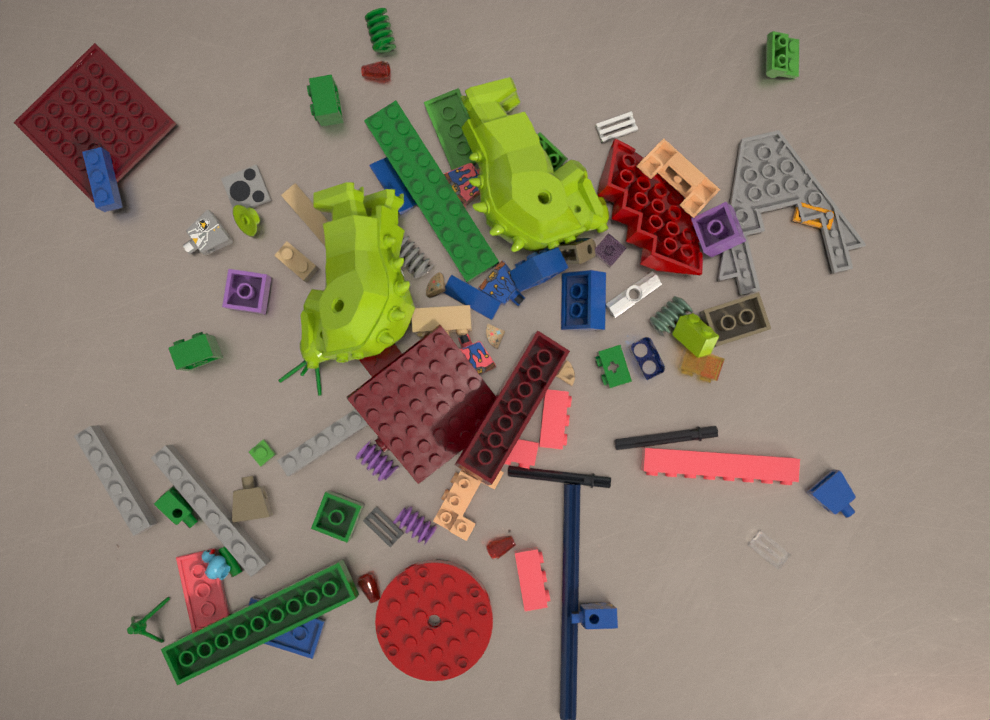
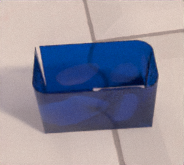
M642 338L629 346L645 380H649L665 371L664 363L651 338ZM637 344H644L647 347V354L645 356L638 357L635 355L634 348ZM646 361L655 363L656 370L654 373L647 374L643 371V364Z

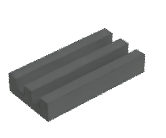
M377 506L363 520L389 547L404 534ZM377 513L398 534L395 536L374 514ZM371 518L377 525H379L392 538V541H390L369 519Z

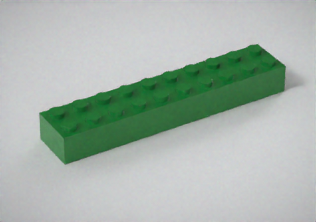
M395 100L365 119L366 127L465 282L469 284L499 264V260L398 102Z
M341 560L168 644L161 651L176 684L180 685L356 599L360 594L344 560Z

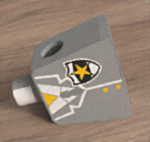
M206 210L186 230L191 240L183 244V247L188 254L198 249L202 254L208 255L233 243V240L214 213Z

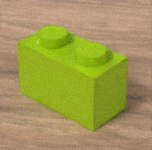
M694 313L680 316L672 333L697 358L710 355L719 338V335Z

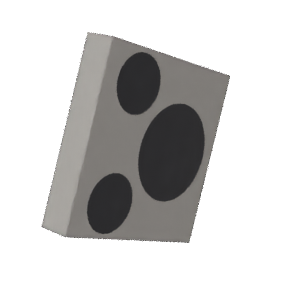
M257 165L221 178L232 208L235 205L254 208L272 201Z

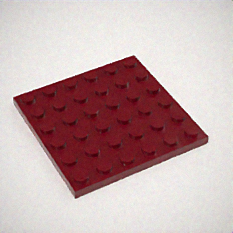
M96 43L13 122L93 203L94 198L82 152L99 147L108 151L111 156L116 181L118 182L176 125Z
M441 325L433 329L347 396V400L418 484L465 448L495 398V394Z

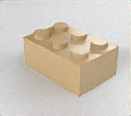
M470 305L415 308L412 316V332L419 338H423L437 326L441 325L448 335L456 332L457 336L468 334V332L472 331Z

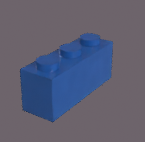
M102 147L82 152L95 207L103 212L123 208L110 153Z

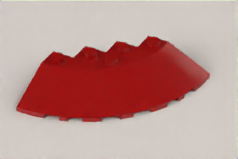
M614 139L599 180L597 195L614 203L611 219L628 225L626 242L642 248L640 264L656 271L702 275L703 255L700 252V241L691 220L693 217L680 206L684 200L683 196L659 173L652 179L643 174L637 165L644 158L635 152V148L618 139Z

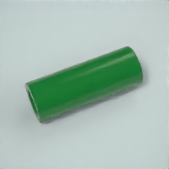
M224 546L218 550L220 555L225 558L226 564L230 566L229 573L231 577L240 574L242 570L237 560Z

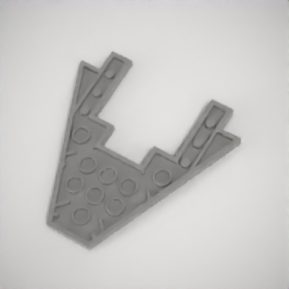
M777 130L740 140L730 205L734 208L746 242L722 252L718 281L736 277L740 296L761 291L747 236L765 231L761 213L793 205L798 207L799 217L801 218L800 223L819 219L820 223H822L821 231L832 274L853 269L849 250L866 246L865 242L782 133ZM801 202L809 204L813 207H820L823 209L834 211V214L830 211L827 213H823L802 207ZM834 216L831 230H828L827 225L829 219H832Z

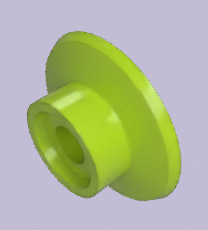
M235 205L233 207V217L237 226L244 234L254 236L257 232V225L260 222L257 212L251 207L246 208L242 205Z

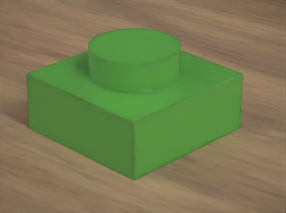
M265 439L249 451L260 467L276 455V452Z

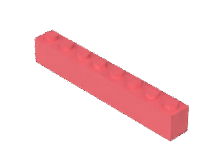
M642 447L641 470L646 471V475L658 476V472L665 473L667 477H677V474H684V478H696V475H704V479L715 480V476L723 477L725 481H734L735 478H742V482H754V479H761V483L773 484V480L780 481L782 485H792V482H799L800 459Z

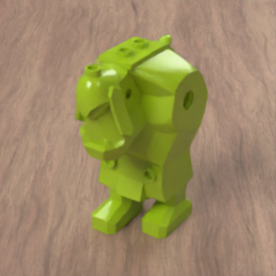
M511 77L473 86L465 90L467 96H461V100L470 119L461 128L472 150L469 159L476 161L479 166V175L477 178L469 179V182L472 186L478 188L481 202L475 203L472 206L474 210L484 213L486 224L491 228L489 232L492 236L499 235L507 242L512 243L511 250L513 252H517L522 248L529 251H539L545 248L553 249L563 242L565 244L571 243L584 231L597 229L598 233H602L609 229L607 226L609 220L607 204L603 197H598L591 180L587 179L588 173L586 168L579 161L571 159L554 172L550 158L542 148L539 136L535 132L525 112L513 115L507 114L520 104V99L516 92L517 89Z
M346 182L313 193V207L321 212L332 213V221L323 223L326 248L324 291L311 289L304 302V310L300 315L302 336L299 343L302 358L307 362V368L317 369L319 368V363L330 359L336 360L339 363H345L350 360H359L364 357L377 355L404 336L413 316L415 306L409 291L410 282L405 280L401 272L404 258H399L405 231L398 226V210L404 204L403 193L400 196H395L394 189H385L364 196V187L356 190L354 189L353 182Z

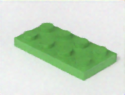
M459 88L424 102L451 170L468 163L477 164L476 161L469 159L472 150L461 128L470 117L461 100L462 95Z

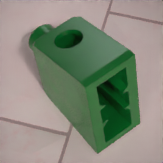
M174 485L154 503L175 525L183 521L190 529L198 522V519L191 513L194 509Z

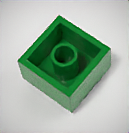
M332 74L309 78L310 85H307V92L313 103L310 104V110L315 121H318L321 126L344 123L338 86Z
M203 332L193 334L192 339L187 341L185 339L173 342L174 346L168 348L176 370L189 371L223 358L216 337L208 333L203 334Z
M328 490L324 493L311 529L348 543L351 540L364 504Z

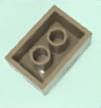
M759 292L700 311L702 321L719 335L714 347L771 329Z

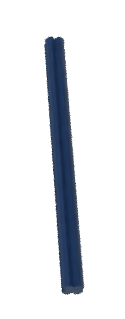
M564 484L561 720H576L578 623L571 624L570 612L578 611L581 485Z

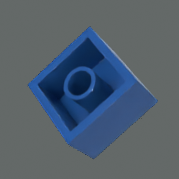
M559 247L552 250L546 248L540 251L539 255L537 252L532 253L526 257L527 261L522 260L515 264L516 268L511 270L510 274L519 292L545 283L569 268Z

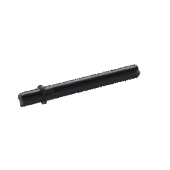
M697 426L696 429L616 439L614 445L616 450H625L692 440L702 441V439L718 437L717 426L703 428Z
M517 466L508 467L509 477L590 486L592 489L593 486L611 487V477L594 476V473L589 475L534 468L528 469Z

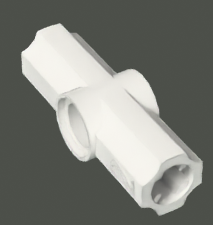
M653 271L606 303L608 311L616 318L661 286L660 279ZM630 290H635L638 293L637 299L630 298Z

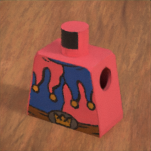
M472 163L444 174L464 207L480 194L478 188L472 186L469 182V179L477 178L479 175V169L476 170Z
M469 334L458 338L462 347L460 349L479 375L496 368L494 361L480 341L472 343Z

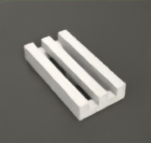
M632 111L596 124L602 143L638 130ZM628 118H629L628 121H625V122H623V123H620V124H617V125H614V126H611V127H609V128H606V129L601 130L602 127H605V126H608V125H611V124H613V123H616V122H619V121H622V120H625V119H628ZM628 125H631V126H632L631 128H628V129H625V130H623V131H620V132H617V133L608 135V136H606V137H604V135H603V134H605V133L614 131V130H616V129H619V128H622V127H625V126H628Z

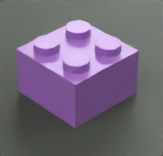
M727 202L691 218L703 252L710 257L746 242L734 208Z
M228 269L222 307L266 315L271 277L267 274Z

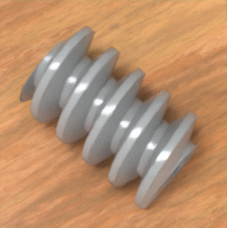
M406 236L402 240L399 258H404L403 266L405 268L409 267V273L415 272L413 277L417 279L429 272L434 264L428 266L430 259L423 260L425 253L423 252L418 255L420 248L413 249L412 247L415 242L408 243L407 241L410 237Z

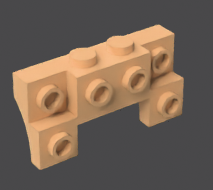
M665 139L661 140L637 165L643 174L647 175L650 179L659 173L686 199L680 206L693 218L720 191L713 182Z
M461 469L460 473L455 472L450 482L453 483L451 489L445 490L441 498L444 502L433 522L467 541L476 523L463 516L481 481ZM500 470L493 484L488 486L495 490L504 472Z

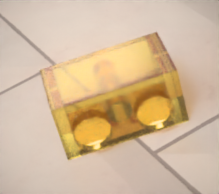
M685 347L677 369L682 370V374L693 377L694 374L700 376L699 380L711 383V381L718 380L725 359L712 354L697 358Z

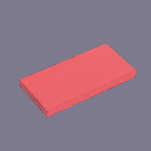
M206 550L176 557L192 633L230 615L223 581L219 578L212 580L205 575L204 571H206L209 563L203 562L201 557L202 553Z

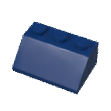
M587 270L562 273L561 330H605L606 272Z

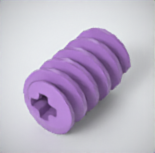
M369 441L357 453L355 459L363 458L361 464L365 465L368 463L367 470L369 471L374 468L372 475L380 474L378 481L384 479L386 481L399 466L391 467L393 460L386 462L388 455L386 454L381 457L382 450L374 451L377 445L369 446Z
M412 506L407 509L404 507L393 521V524L400 521V529L406 526L405 533L408 534L413 531L411 538L419 536L418 543L425 541V545L436 531L437 526L434 525L430 528V520L423 523L425 516L417 518L418 511L411 513Z

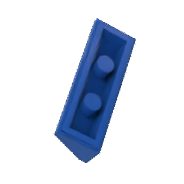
M387 158L369 165L384 190L394 189L395 196L404 194V204L398 210L400 215L416 206V203Z
M453 275L450 276L445 286L446 291L442 292L464 305H470L471 309L491 320L501 305L500 301Z

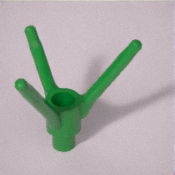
M304 360L278 381L281 383L303 366L305 367L300 375L304 376L309 369L307 368V362ZM317 368L315 369L318 396H321L320 371Z
M165 598L141 620L136 621L135 617H131V625L127 628L128 634L144 635L163 643V639L145 630L147 628L146 622L170 598Z

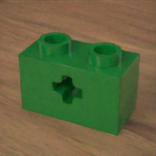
M621 345L596 352L595 361L598 368H602L601 380L604 386L607 385L609 389L632 382ZM610 362H612L613 365L616 364L617 368L614 369L615 373H613L612 370H608Z

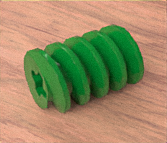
M378 8L365 15L367 29H369L368 33L371 37L370 41L373 44L372 49L379 53L389 52L396 48V45L390 44L395 41L394 37H388L393 34V31L387 30L391 27V24L386 22L389 20V16L384 15L387 13L386 8Z

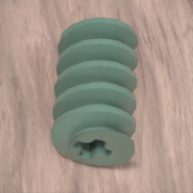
M674 296L672 298L673 302L668 301L667 307L662 306L661 312L655 313L656 318L650 317L651 325L661 336L664 337L663 331L670 333L669 326L676 327L674 321L678 322L680 316L687 315L686 310L691 313L693 312L692 308L682 298Z

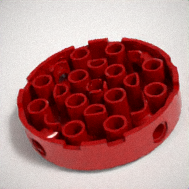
M437 559L419 561L400 571L382 593L375 617L377 639L388 660L403 673L424 681L452 679L472 668L487 649L493 628V611L489 595L481 581L469 570L457 563ZM437 615L440 621L433 623L430 621V616Z

